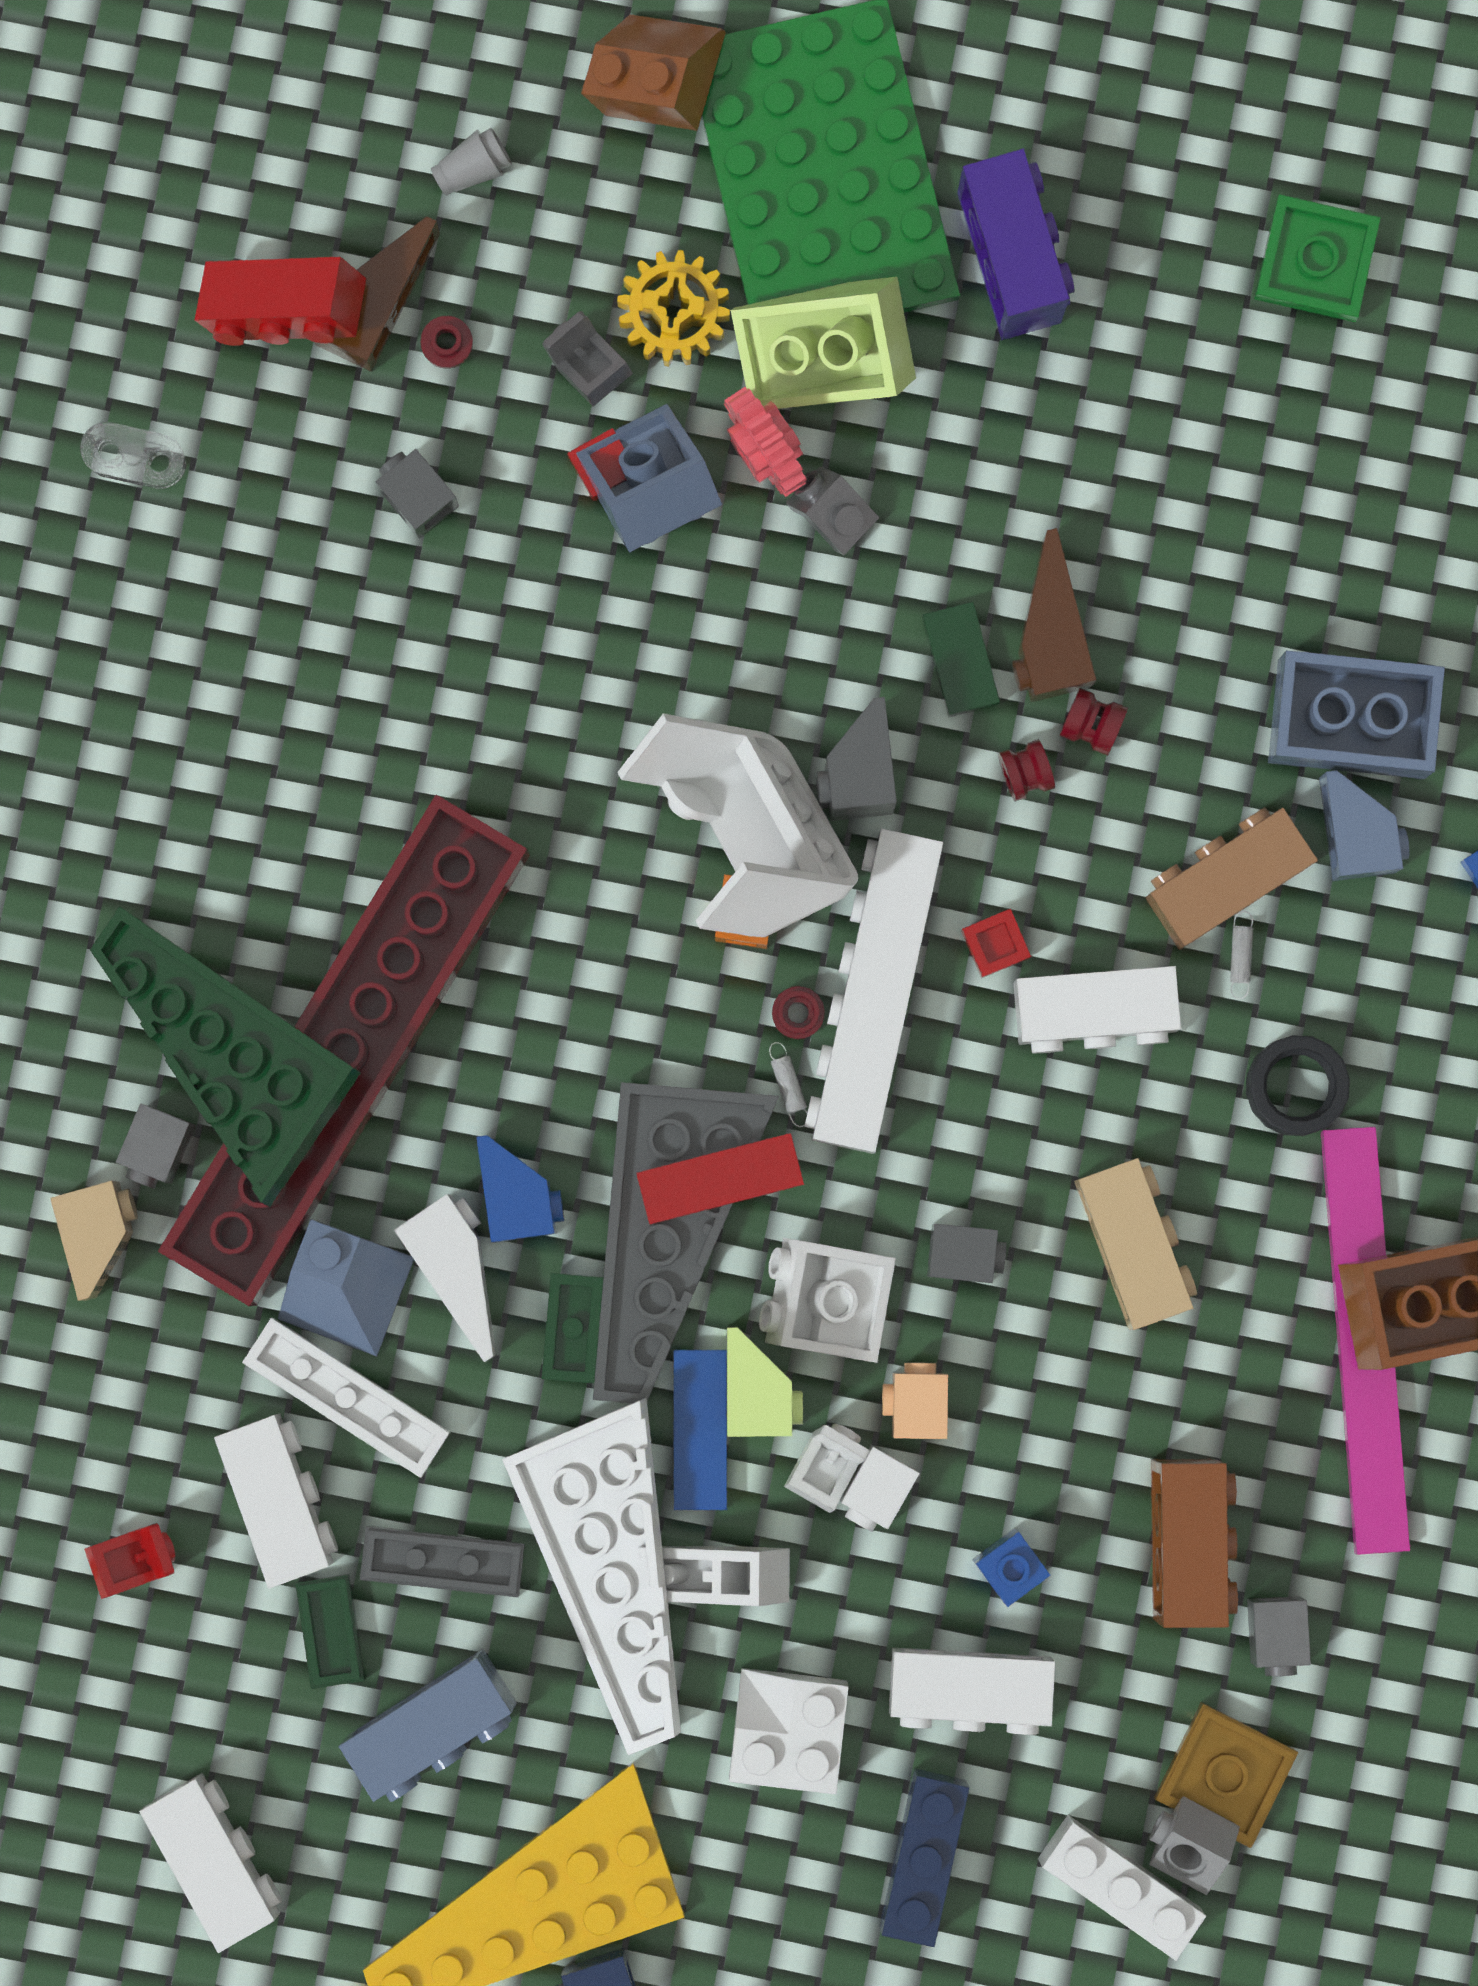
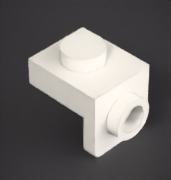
M833 1424L832 1427L823 1425L813 1431L784 1487L831 1513L836 1509L858 1465L866 1460L870 1450L859 1444L861 1438L852 1430L839 1424Z

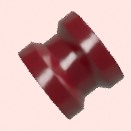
M1039 739L1028 742L1024 750L1013 752L1008 749L998 753L1001 770L1014 802L1025 799L1029 791L1040 789L1045 792L1055 788L1053 773Z

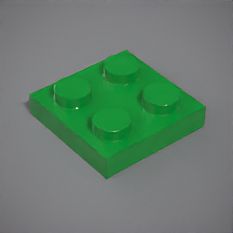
M1279 194L1274 207L1254 299L1356 322L1359 317L1381 217Z

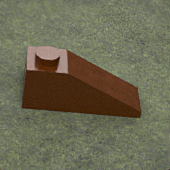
M425 217L357 269L367 279L356 337L334 338L332 343L326 344L315 342L316 346L366 370L373 371L440 235L436 220Z
M1057 528L1047 530L1043 538L1018 651L1020 659L1012 661L1019 691L1028 690L1031 702L1076 692L1079 688H1092L1096 681Z

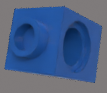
M1015 1528L972 1559L1007 1607L1051 1576Z

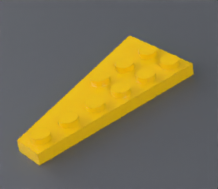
M634 1762L488 1872L468 1890L450 1901L434 1916L365 1966L363 1973L367 1985L486 1986L684 1918L685 1913Z

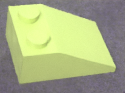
M897 277L848 282L739 306L730 310L746 388L752 391L755 398H758L763 406L770 401L780 409L892 397L900 394L916 379Z

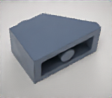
M1337 770L1327 771L1319 777L1332 880L1339 881L1395 874L1403 869L1402 860L1409 859V842L1405 828L1398 829L1396 816Z

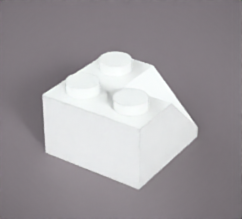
M741 1668L729 1782L836 1794L849 1687L847 1680Z

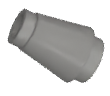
M492 128L482 133L477 129L444 157L439 164L432 167L431 172L440 189L447 196L454 191L457 192L503 176L502 170L512 165L503 144Z

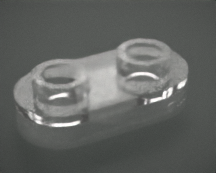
M102 422L90 427L81 440L80 452L83 461L92 472L101 477L155 489H165L175 485L182 478L186 469V457L182 448L176 440L165 434L112 422ZM107 444L118 446V454L112 460L101 458V450ZM165 455L169 458L168 467L160 472L152 470L151 463L156 456Z

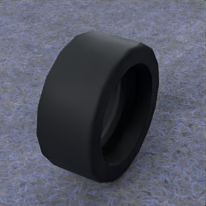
M1292 1035L1270 1043L1255 1056L1247 1073L1246 1096L1252 1112L1265 1127L1282 1135L1305 1136L1326 1129L1342 1114L1349 1099L1350 1077L1344 1060L1331 1045L1313 1036ZM1290 1055H1305L1316 1060L1325 1070L1329 1081L1328 1095L1323 1105L1313 1114L1304 1117H1292L1280 1112L1271 1103L1267 1093V1077L1272 1067L1279 1060Z

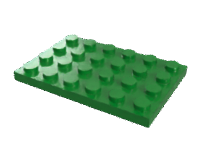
M871 0L725 34L703 110L702 121L747 305L848 282L889 277L898 278L904 313L959 300L960 293L888 0Z

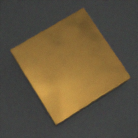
M1201 1702L1154 1799L1175 1809L1184 1796L1240 1826L1236 1841L1252 1848L1297 1757L1298 1751Z

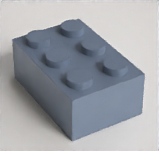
M1286 650L1278 659L1268 763L1426 779L1435 772L1445 667Z
M481 1649L350 1733L338 1747L371 1800L374 1802L386 1795L389 1801L393 1802L418 1785L417 1782L422 1779L419 1772L432 1765L435 1772L438 1773L463 1756V1752L467 1750L464 1744L478 1736L483 1744L508 1728V1723L512 1721L510 1714L513 1712L517 1702L484 1649Z

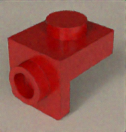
M158 1523L84 1549L101 1599L174 1574V1567L172 1565V1562L175 1561L174 1546L168 1534L161 1532Z

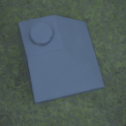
M310 1219L290 1272L278 1319L378 1356L414 1259L408 1254L318 1220Z

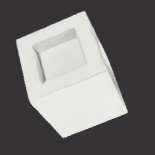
M871 1445L869 1455L858 1467L840 1501L849 1507L845 1515L846 1518L873 1532L877 1524L889 1529L920 1473Z

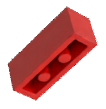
M342 257L206 261L194 320L211 332L214 340L231 346L243 345L244 340H262L277 345L287 344L289 339H308L317 343H332L334 338L356 337L367 278Z

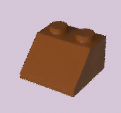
M629 15L595 44L581 94L608 117L698 131L726 32L722 28Z

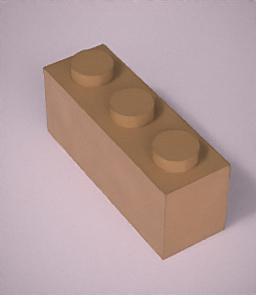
M1264 807L1239 824L1244 832L1229 843H1226L1223 837L1219 836L1195 852L1200 861L1182 872L1178 864L1151 880L1155 890L1148 894L1145 899L1179 950L1318 861L1284 808L1270 815L1266 807Z

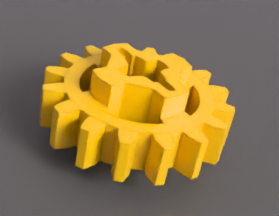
M678 250L674 262H667L662 251L656 252V265L651 268L647 263L640 260L637 263L640 274L639 279L625 276L623 280L624 287L631 292V295H620L617 298L618 307L629 311L618 318L620 328L634 329L627 337L630 347L643 342L645 344L643 351L644 359L649 361L656 352L662 353L664 366L667 367L670 366L673 355H681L685 365H690L692 360L691 351L696 349L707 357L710 354V346L707 341L709 337L718 341H722L724 338V330L717 325V322L730 321V310L718 306L729 300L728 288H714L720 280L719 271L714 270L705 275L703 273L704 258L701 256L695 259L692 265L686 264L683 250ZM667 277V281L655 291L646 290L657 280ZM687 279L702 289L708 301L704 300V297L695 296L687 286ZM678 289L681 309L678 311L677 317L674 318L673 327L670 328L666 308L669 307L671 300L674 299V292ZM640 316H644V320H651L661 330L660 338L648 331L642 323ZM692 326L701 327L694 335L680 340V336Z

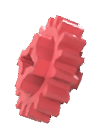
M746 387L725 399L724 406L729 412V418L734 423L732 427L727 429L731 436L730 441L754 478L759 483L768 478L771 484L776 486L779 493L785 497L805 485L807 479L802 472L801 465L796 460L803 455L799 447L801 443L793 429L781 415L777 406L772 401L763 406L760 400L755 398L750 389L747 390Z

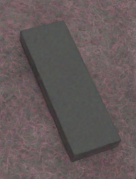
M366 1526L360 1580L519 1597L525 1543Z

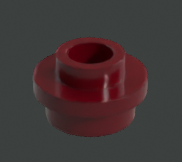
M437 317L425 326L421 334L422 352L425 358L436 367L443 369L458 367L468 359L472 352L473 338L471 331L462 320L456 317ZM443 333H451L456 337V343L450 349H442L437 345L438 337Z
M795 986L784 990L778 995L772 1007V1019L776 1028L783 1035L792 1039H805L812 1036L819 1030L824 1020L825 1010L822 1000L813 990L806 987ZM800 1003L808 1009V1018L804 1022L795 1023L790 1020L788 1009L793 1004Z

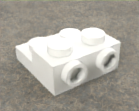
M783 1238L782 1248H775L769 1261V1276L771 1279L776 1280L772 1301L766 1300L759 1316L760 1329L763 1332H767L765 1343L877 1363L896 1258Z

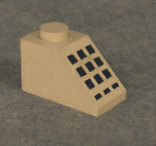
M108 1181L50 1198L78 1301L97 1298L133 1234L130 1221L138 1219L136 1205L130 1189L122 1190L118 1181Z

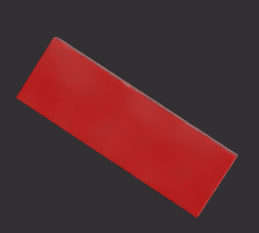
M791 1133L636 1173L649 1225L804 1185Z

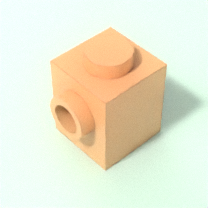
M904 1363V1373H893L892 1384H883L882 1416H892L893 1438L947 1439L948 1374L936 1373V1363Z

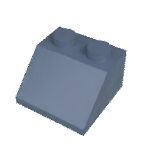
M668 404L614 430L615 434L576 453L598 494V499L611 524L629 552L654 542L666 533L690 521L697 520L704 514L722 505L703 457ZM620 440L624 450L619 456V464L627 481L610 489L591 459L590 454Z

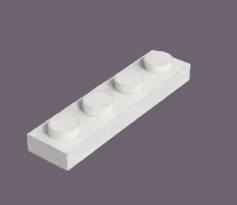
M275 1318L269 1320L242 1362L420 1478L424 1475L451 1433Z

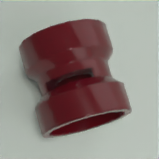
M1079 688L1059 736L1072 742L1080 739L1089 742L1094 751L1108 756L1124 721L1128 707L1116 702L1102 703L1097 701L1094 693ZM1096 716H1099L1100 720L1096 729H1091Z

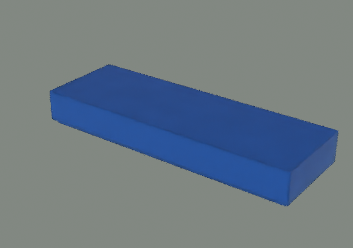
M674 1350V1510H727V1350Z

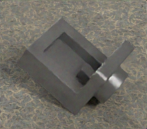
M582 311L577 312L567 322L560 324L542 343L557 370L593 407L633 374L627 362L597 333L589 318Z
M819 467L816 471H811L805 475L807 479L805 481L806 484L794 491V494L788 499L786 504L793 512L803 516L836 552L845 555L879 517L841 475L824 467Z

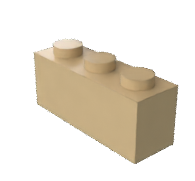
M1136 1158L1075 1180L1077 1191L1128 1329L1136 1330L1194 1309L1190 1297L1197 1295L1196 1286L1187 1265L1178 1267L1171 1247L1179 1245V1241L1170 1217L1168 1215L1159 1216L1153 1197L1160 1195V1189L1151 1166L1141 1167L1139 1159Z

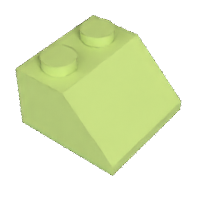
M727 1327V1437L792 1436V1425H803V1392L792 1391L791 1379L738 1327Z

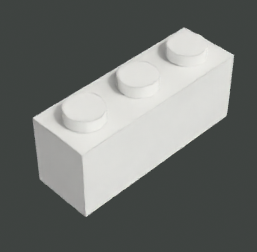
M1176 966L1019 978L1013 982L1019 1045L1031 1044L1033 1054L1063 1051L1064 1041L1084 1040V1049L1116 1047L1115 1037L1136 1036L1137 1045L1162 1044L1169 1042L1168 1033H1176L1181 1030Z
M279 1413L214 1437L268 1589L332 1565L334 1561L331 1553L338 1551V1546L329 1522L319 1523L313 1503L320 1501L318 1489L310 1471L301 1473L295 1453L302 1451V1447L293 1422L283 1423Z
M892 1647L889 1714L890 1717H899L900 1726L908 1728H932L933 1719L953 1721V1729L960 1731L982 1732L985 1731V1723L1007 1724L1006 1732L1037 1735L1039 1733V1726H1052L1055 1661L1052 1657Z
M203 1773L147 1804L139 1812L216 1951L220 1953L274 1922L280 1914L276 1905L281 1903L282 1899L270 1876L265 1874L260 1877L250 1858L256 1854L246 1832L241 1827L234 1830L224 1813L229 1808V1803L221 1787L215 1780L208 1783Z
M1069 1815L1066 1816L1038 1857L1042 1868L1175 1961H1177L1206 1918L1200 1906Z

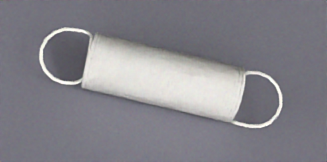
M1241 911V912L1238 913V914H1240V913H1242V912L1248 913V914L1251 916V918H1252V924H1253V917H1252V915H1251L1249 912H1247V911ZM1235 919L1233 927L1241 928H1233L1230 982L1233 983L1231 985V993L1234 983H1247L1248 994L1249 983L1251 982L1253 928H1251L1252 924L1250 927L1235 926Z
M786 1052V1056L776 1060L771 1056L773 1059L771 1065L787 1113L792 1120L790 1114L802 1109L805 1110L807 1105L791 1062V1057L787 1056Z

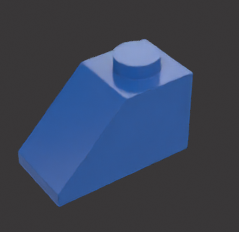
M487 1135L476 1137L491 1242L496 1243L557 1234L555 1223L565 1221L561 1191H551L548 1180Z

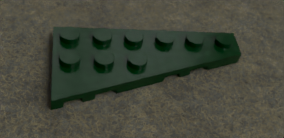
M119 906L91 947V953L121 997L128 1001L140 1019V1025L148 1037L155 1041L166 1057L165 1062L205 1121L212 1125L227 1147L226 1152L235 1165L242 1169L252 1184V1190L260 1202L271 1207L361 1072Z

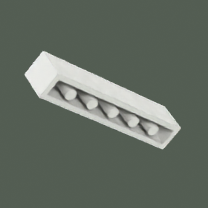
M882 828L878 841L870 839L867 841L861 870L871 872L867 892L856 891L850 918L851 922L860 923L856 943L845 942L839 967V973L848 974L844 995L834 993L827 1024L837 1026L833 1047L822 1045L816 1075L826 1077L822 1097L811 1096L804 1126L814 1129L812 1141L871 1154L876 1152L943 846L941 841Z

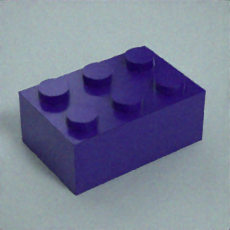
M1024 148L964 165L957 192L1001 340L1060 324L1067 306L1070 305L1069 294L1075 292L1072 274L1067 262L1059 264L1055 253L1054 244L1059 243V233L1052 212L1044 214L1041 207L1039 194L1044 193V184L1040 169L1036 162L1028 164Z

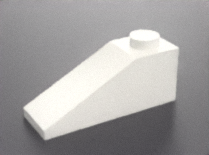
M446 1194L394 1231L481 1359L487 1362L496 1356L481 1241L474 1230L481 1222L464 1197L455 1202L451 1195Z
M662 1546L668 1602L765 1606L789 1602L790 1548Z

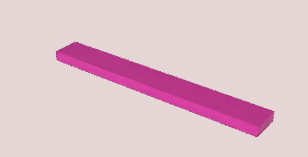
M1376 1127L1321 1131L1354 1554L1410 1551L1395 1367L1384 1370H1358L1338 1268L1339 1264L1386 1255Z

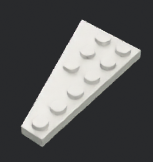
M646 1397L502 1459L628 1755L671 1739L681 1732Z

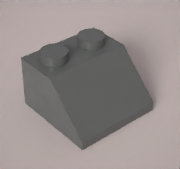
M885 697L874 698L828 754L825 771H817L816 789L818 803L822 809L829 808L830 821L892 815L897 800Z

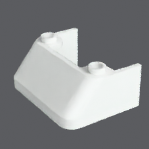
M663 713L617 772L621 780L662 787L668 799L669 807L679 817L685 820L694 819L709 822L732 864L735 873L696 919L699 929L751 937H767L843 899L858 881V874L793 756L782 742L770 734Z

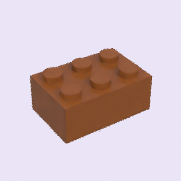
M1478 1237L1338 1265L1358 1370H1384L1478 1350Z
M1151 1459L1153 1620L1163 1628L1229 1627V1614H1237L1238 1611L1237 1583L1231 1582L1230 1578H1228V1560H1236L1237 1532L1235 1527H1230L1227 1524V1506L1236 1505L1235 1473L1227 1471V1463L1216 1459Z

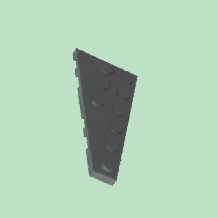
M621 1082L593 1400L634 1403L647 1397L648 1401L732 1207V1204L649 1225L636 1173L760 1141L779 1096Z

